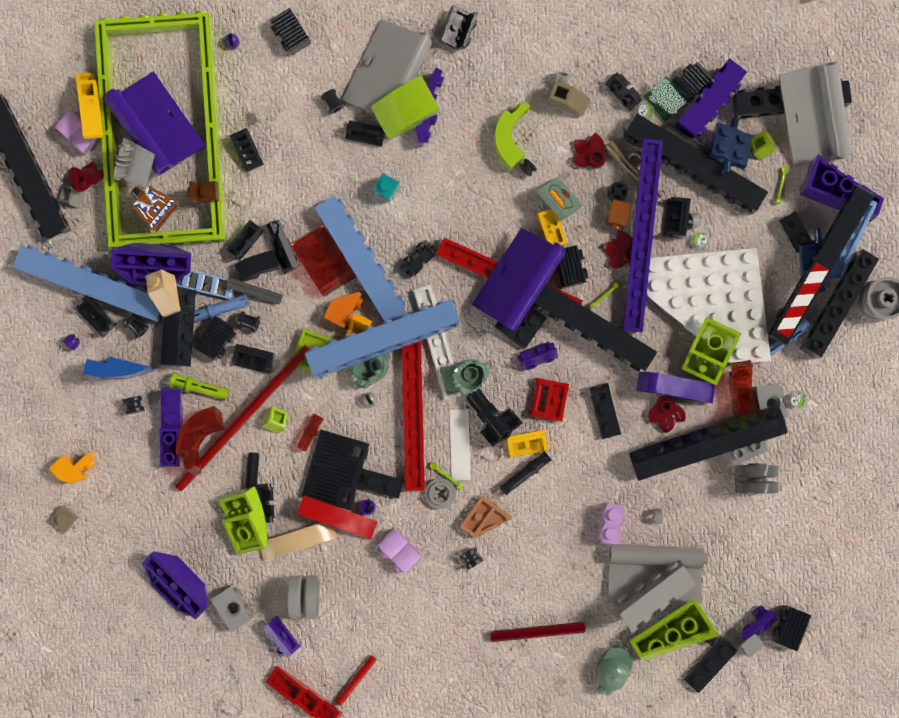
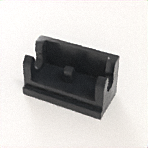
M667 198L663 227L664 237L680 239L686 237L691 198Z
M85 295L82 298L83 302L80 305H76L75 309L102 337H105L117 323L91 297Z
M236 344L232 363L235 366L271 374L276 354Z
M511 409L502 414L501 418L507 423L511 431H514L523 423ZM488 427L481 431V434L492 447L499 443Z

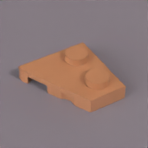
M481 496L459 527L474 538H477L500 524L511 520L512 516L484 496Z

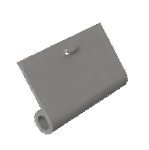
M381 20L342 101L374 113L371 109L372 105L400 86L416 78L433 43L430 40L431 36L424 32L419 34Z
M828 62L778 75L792 164L813 160L817 154L822 157L833 156L836 159L847 158L851 153L838 62Z
M610 544L608 602L615 603L620 595L633 591L637 584L647 582L653 574L661 573L667 569L666 567L670 563L681 561L696 585L677 600L670 599L668 606H683L694 598L701 605V572L704 564L708 562V554L704 553V549Z

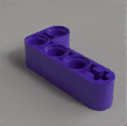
M640 371L636 391L713 404L716 385L661 373Z

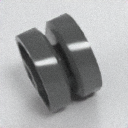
M765 463L735 465V475L737 477H747V480L735 482L736 493H779L778 482L766 481V478H773L779 475V466L766 465Z

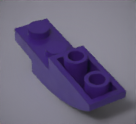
M435 68L430 83L427 85L435 101L438 97L435 94L437 88L442 87L445 77H442V70ZM437 114L416 126V135L420 147H423L424 143L429 142L431 137L429 130L431 125L435 126L438 118Z
M161 388L160 466L180 467L183 436L181 388Z

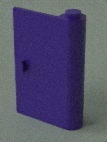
M154 71L122 92L120 89H111L105 94L104 101L133 143L155 154L151 169L157 176L164 174L205 147L197 132Z
M521 227L471 305L515 332L566 254L563 251L564 247L557 242L552 244Z

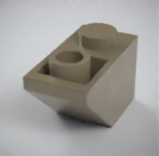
M556 80L547 104L583 116L590 98L575 87Z

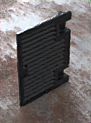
M320 430L301 496H307L350 511L356 497L363 465L369 452V443ZM355 447L361 448L359 457L353 456ZM342 491L348 493L346 502L340 501Z

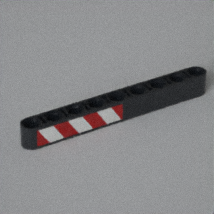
M859 185L854 186L772 326L769 337L785 346L790 342L874 198L873 193Z

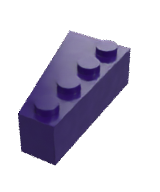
M729 58L675 126L692 138L696 136L701 137L707 129L705 124L708 121L713 122L719 114L716 112L720 106L724 108L730 100L728 97L730 93H736L741 87L740 81L747 71Z
M819 154L811 161L799 194L840 210L854 186L859 185L873 193L874 198L872 201L877 202L869 222L879 215L884 198L865 185H860L854 181V178L850 175H845L839 171L838 167L834 164H829L823 160V157Z

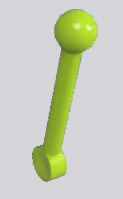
M786 166L780 170L782 173L777 197L774 199L776 205L781 203L780 196L785 175L789 171Z
M614 282L613 286L589 305L588 308L591 310L613 290L619 289L620 284Z
M436 462L430 463V468L438 471L452 482L456 489L461 490L463 488L462 483L456 482L441 470Z

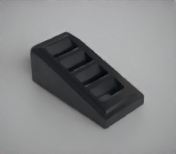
M247 128L230 135L246 172L264 165ZM247 136V139L237 142V140ZM248 143H250V145H251V146H249V147H247V148H244V149H242V150L240 149V147H242V146H244V145H246V144H248ZM252 150L254 151V153L251 155H248L246 157L243 156V154H246ZM257 158V161L247 165V161Z

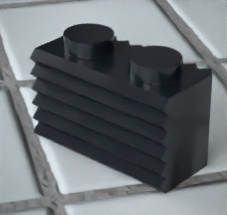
M290 8L270 19L272 23L270 28L275 36L279 35L283 40L280 44L285 52L290 51L294 55L311 44L308 35Z
M698 61L694 65L690 63L683 70L684 74L680 78L676 76L669 83L668 93L682 107L713 79Z
M577 245L564 248L563 251L566 254L557 266L562 289L585 284L586 279H588V272L586 267H582L581 261L584 260L582 249H578Z
M214 316L194 348L215 361L218 358L221 359L226 353L225 346L228 342L232 343L237 335L235 333L236 328L219 317Z
M786 605L779 613V619L781 620L772 631V641L798 652L812 615Z

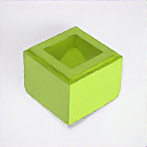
M766 131L752 138L751 148L759 160L777 151L771 136Z
M274 406L269 407L265 410L262 427L275 433L285 430L288 412Z

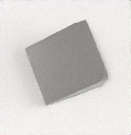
M62 184L57 202L80 208L85 191L76 192L72 186Z
M753 634L741 645V648L747 656L751 657L764 646V643L756 634Z

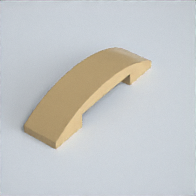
M318 523L267 539V547L261 549V553L265 561L338 538L335 527Z

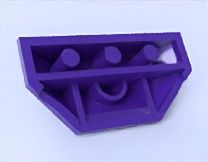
M131 243L112 248L111 268L131 284L147 285L145 276L159 270H164L174 275L176 282H178L191 272V253L174 245Z
M153 551L143 561L142 566L145 568L150 584L177 612L197 619L208 608L204 582L178 556Z

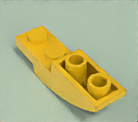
M95 72L75 73L83 139L103 138Z

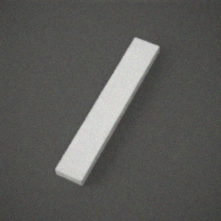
M431 285L413 290L418 310L423 307L431 308L436 306ZM445 332L427 338L444 400L463 395L462 392L447 390L443 382L444 370L454 364Z

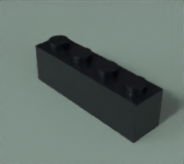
M177 288L180 311L164 317L160 365L191 367L196 290Z

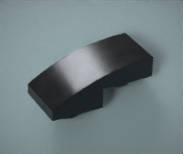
M273 250L251 256L235 264V269L242 282L259 278L260 274L278 270L279 267Z

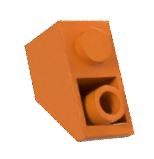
M356 292L332 300L324 318L346 329L347 326H350L355 310L360 309L364 301L361 299L363 295Z

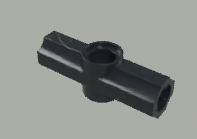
M479 388L477 391L469 393L466 399L475 409L477 416L486 428L490 429L499 442L508 439L512 431L501 418L502 415L493 403L488 401Z

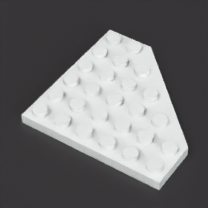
M757 248L650 259L646 296L649 300L656 303L665 313L676 319L694 336H697L706 317L741 332L742 334L728 361L730 365L771 361Z

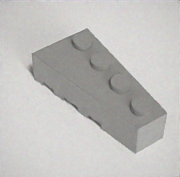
M681 561L670 563L666 567L667 569L661 573L653 574L650 580L637 584L633 591L628 594L624 593L617 598L615 604L618 612L632 633L638 629L636 625L644 621V623H647L651 620L653 612L656 610L662 611L668 607L670 599L677 600L696 585Z

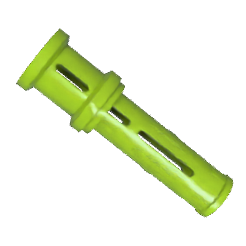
M173 372L169 383V388H181L187 393L194 391L224 399L225 401L229 394L228 388L194 380L193 376L185 377L178 375L177 372Z

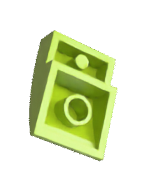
M421 75L400 86L371 106L389 141L439 113V107Z
M706 317L681 369L717 386L742 333Z
M255 486L227 493L218 501L226 516L221 521L237 555L265 549L267 547L266 522Z

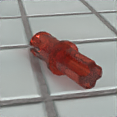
M314 413L312 414L306 428H303L304 433L297 445L298 449L307 451L314 436L317 437L316 433L324 418Z

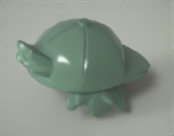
M390 352L348 367L350 368L348 370L351 374L350 378L353 379L356 386L365 389L384 378L392 358L389 356Z
M470 359L448 366L443 372L445 387L451 392H462L464 395L477 391L478 388L483 386L487 376L490 374L489 363Z
M613 647L604 652V654H601V659L597 663L598 669L596 673L600 685L597 690L600 694L605 693L608 696L613 691L621 689L628 677H630V671L633 668V657L625 649Z

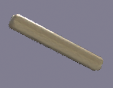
M609 142L604 148L605 151L638 184L640 170L613 142ZM659 190L657 193V200L662 196V193Z

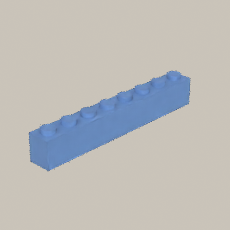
M332 196L314 207L384 322L387 320H398L400 316L407 314L403 308L405 303L401 296L396 297L393 292L396 289L390 279L386 281L383 276L386 272L380 263L376 264L373 260L376 256L372 249L365 247L363 242L366 240L361 231L356 232L353 226L356 223L351 215L346 216L343 210L346 207L341 199L336 200L335 196Z
M28 245L27 248L20 246L12 266L13 268L160 323L162 315L148 293H145V288L137 285L134 288L127 286L128 282L117 278V281H113L108 274L99 272L97 275L92 273V268L81 265V268L74 266L75 262L65 258L63 261L57 260V255L47 251L44 255L39 253V248Z
M442 300L431 308L423 307L417 313H407L400 316L398 320H387L381 326L375 328L372 326L364 329L362 333L349 334L340 341L332 340L326 346L320 348L318 346L313 347L305 353L315 380L460 327V319L452 300Z

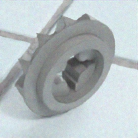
M437 478L428 484L425 491L426 500L436 509L448 508L456 498L455 487L449 480ZM435 487L440 490L448 488L444 493L447 500L442 497L434 499L437 495Z

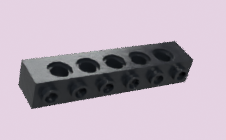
M841 78L844 106L847 107L852 103L849 80L843 81ZM780 85L775 86V89L760 87L756 91H749L748 89L738 90L732 97L734 118L737 120L785 114ZM769 97H774L776 104L770 103ZM750 99H755L758 106L751 105Z
M864 249L855 253L813 324L812 329L799 348L801 351L815 359L822 358L879 258Z

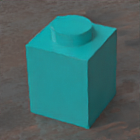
M382 173L373 191L376 195L391 202L400 184L398 181Z

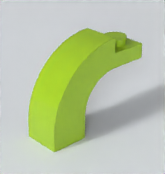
M526 101L522 104L518 103L511 110L512 114L506 109L500 116L496 126L494 139L496 152L502 163L510 171L525 157V153L516 146L512 139V129L529 112L530 105Z

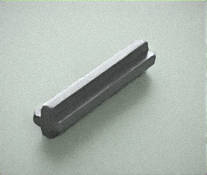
M232 278L228 279L226 285L229 289L276 304H280L283 297L280 293Z

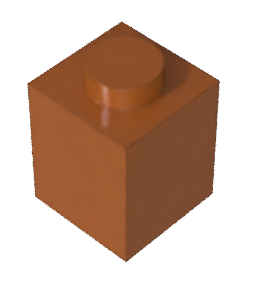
M613 199L606 225H610L609 228L613 230L624 229L627 226L632 204Z

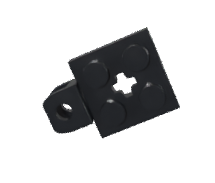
M531 307L524 317L525 325L518 327L515 332L498 321L493 327L520 347L526 349L547 318Z

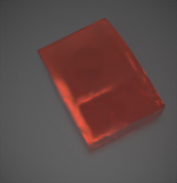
M324 225L291 244L323 297L356 278Z

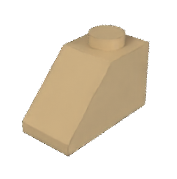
M164 270L146 275L148 295L163 317H167L179 312L180 305L175 276Z

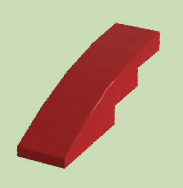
M303 496L297 513L298 515L370 540L378 522L307 496Z
M279 666L275 667L266 681L293 705L299 706L311 717L340 718L343 713L313 689Z

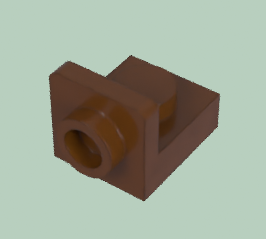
M189 181L187 194L190 201L195 203L219 201L218 182L197 183Z

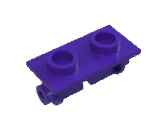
M547 342L536 346L538 353H535L533 348L520 352L517 357L521 363L522 371L534 369L537 365L550 363L558 358L557 348H555L554 343Z

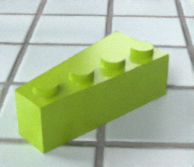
M694 598L630 640V643L639 658L647 661L720 636L700 603Z

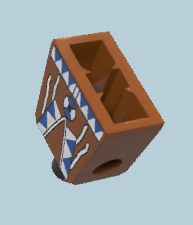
M136 186L130 193L137 200L132 207L155 232H158L180 205L171 197L151 186L145 191Z

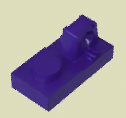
M761 605L756 608L752 613L757 622L749 623L743 628L741 633L743 639L746 641L753 634L759 636L778 620L776 614L772 610H766Z
M278 616L263 627L268 636L277 644L273 649L279 657L286 656L288 658L301 647Z

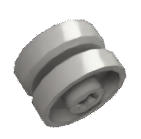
M883 277L868 283L862 289L859 296V305L862 312L868 318L875 321H886L899 316L898 279Z
M301 575L290 576L287 596L290 619H300L303 614V606L307 619L318 618L320 601L318 575H308L305 581V588Z

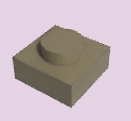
M63 505L50 522L66 533L78 519V516Z

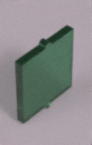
M667 76L658 84H654L652 89L644 96L665 122L674 113L677 114L679 109L688 102Z

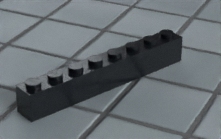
M0 93V152L4 153L6 157L4 160L9 170L13 171L15 175L13 180L18 187H21L23 191L21 196L26 204L29 203L31 207L29 212L32 218L38 221L40 225L38 230L41 236L51 239L57 235H63L71 231V228L6 97Z
M638 113L623 136L626 138V142L633 146L638 145L641 148L643 139L662 140V164H669L675 168L674 170L681 175L686 174L691 177L694 183L705 185L708 187L707 190L715 195L720 194L727 203H735L746 214L757 212L768 194V191L731 169L729 175L722 174L723 164Z
M547 283L532 305L539 311L542 309L548 311L549 314L547 316L555 321H558V319L566 322L564 326L573 332L576 328L582 332L580 336L589 342L591 339L597 341V347L607 352L610 349L614 352L613 356L623 362L626 359L631 362L630 367L638 372L641 369L646 371L657 354L656 350Z
M777 404L628 453L637 480L640 481L787 434L788 431L784 416Z

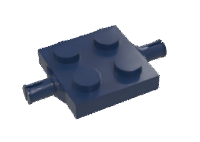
M736 118L731 119L730 126L718 122L714 127L709 157L717 159L723 164L721 173L724 175H729L730 166L744 170L748 163L752 135L738 129L739 119L736 120Z
M822 228L813 229L814 240L809 243L799 244L801 276L823 240ZM840 256L826 280L841 277ZM825 282L819 292H826Z

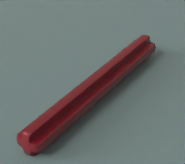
M584 622L491 631L490 638L491 642L578 634L586 632V625Z

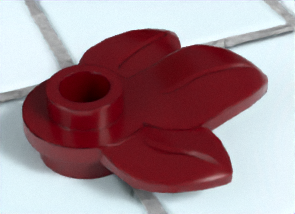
M597 133L591 136L590 141L576 139L574 141V149L578 155L572 159L573 163L581 168L588 166L592 168L602 167L606 161V156L603 152L605 147L603 139ZM593 157H599L600 161L594 162Z
M93 161L81 170L77 167H72L68 173V178L72 182L73 190L83 192L91 185L99 183L104 178V170H98Z
M618 230L616 241H609L602 245L604 252L612 257L608 266L616 269L630 263V257L626 253L632 247V237L628 233Z
M663 395L657 399L656 405L649 410L647 418L648 423L658 422L659 427L665 433H668L675 426V421H685L686 414L683 407L675 404L671 396ZM668 402L669 406L667 408H663V404Z

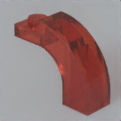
M751 360L731 363L729 389L735 418L758 411L752 391L753 364Z
M215 406L205 408L194 414L184 424L178 435L176 454L183 459L185 470L193 475L201 474L199 461L201 442L209 434L224 430L222 412Z

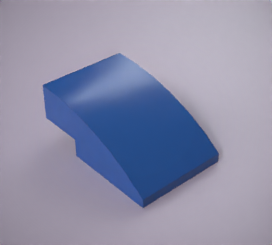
M108 356L106 363L87 359L83 374L101 378L125 379L153 372L154 368Z

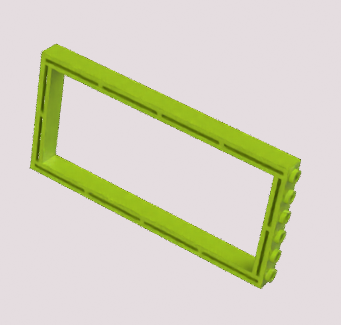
M201 10L196 11L194 14L177 12L176 15L160 13L152 17L149 15H139L138 18L121 16L119 19L103 17L100 20L94 21L99 103L103 132L102 152L108 247L112 249L131 243L186 245L227 242L212 18L209 12L206 13V11ZM199 29L209 181L218 182L219 201L211 202L212 228L122 235L119 180L114 179L112 174L115 166H117L115 161L118 160L116 158L115 115L104 101L105 94L113 89L110 36Z

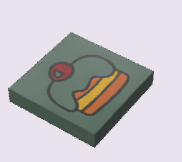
M559 177L537 191L561 221L583 206Z

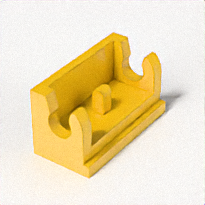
M549 209L537 213L536 219L543 239L552 244L557 242L563 247L568 244L561 221L553 210Z
M545 430L514 435L506 439L510 458L548 451Z

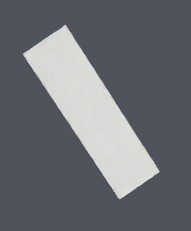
M469 409L450 410L451 477L455 481L471 480Z

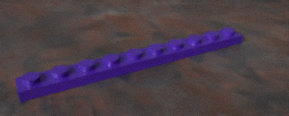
M643 139L623 331L643 332L663 146L662 140Z

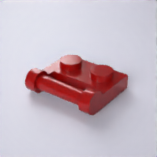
M535 378L534 383L536 385L533 401L528 415L562 422L569 384ZM543 385L549 386L544 412H540L538 410Z

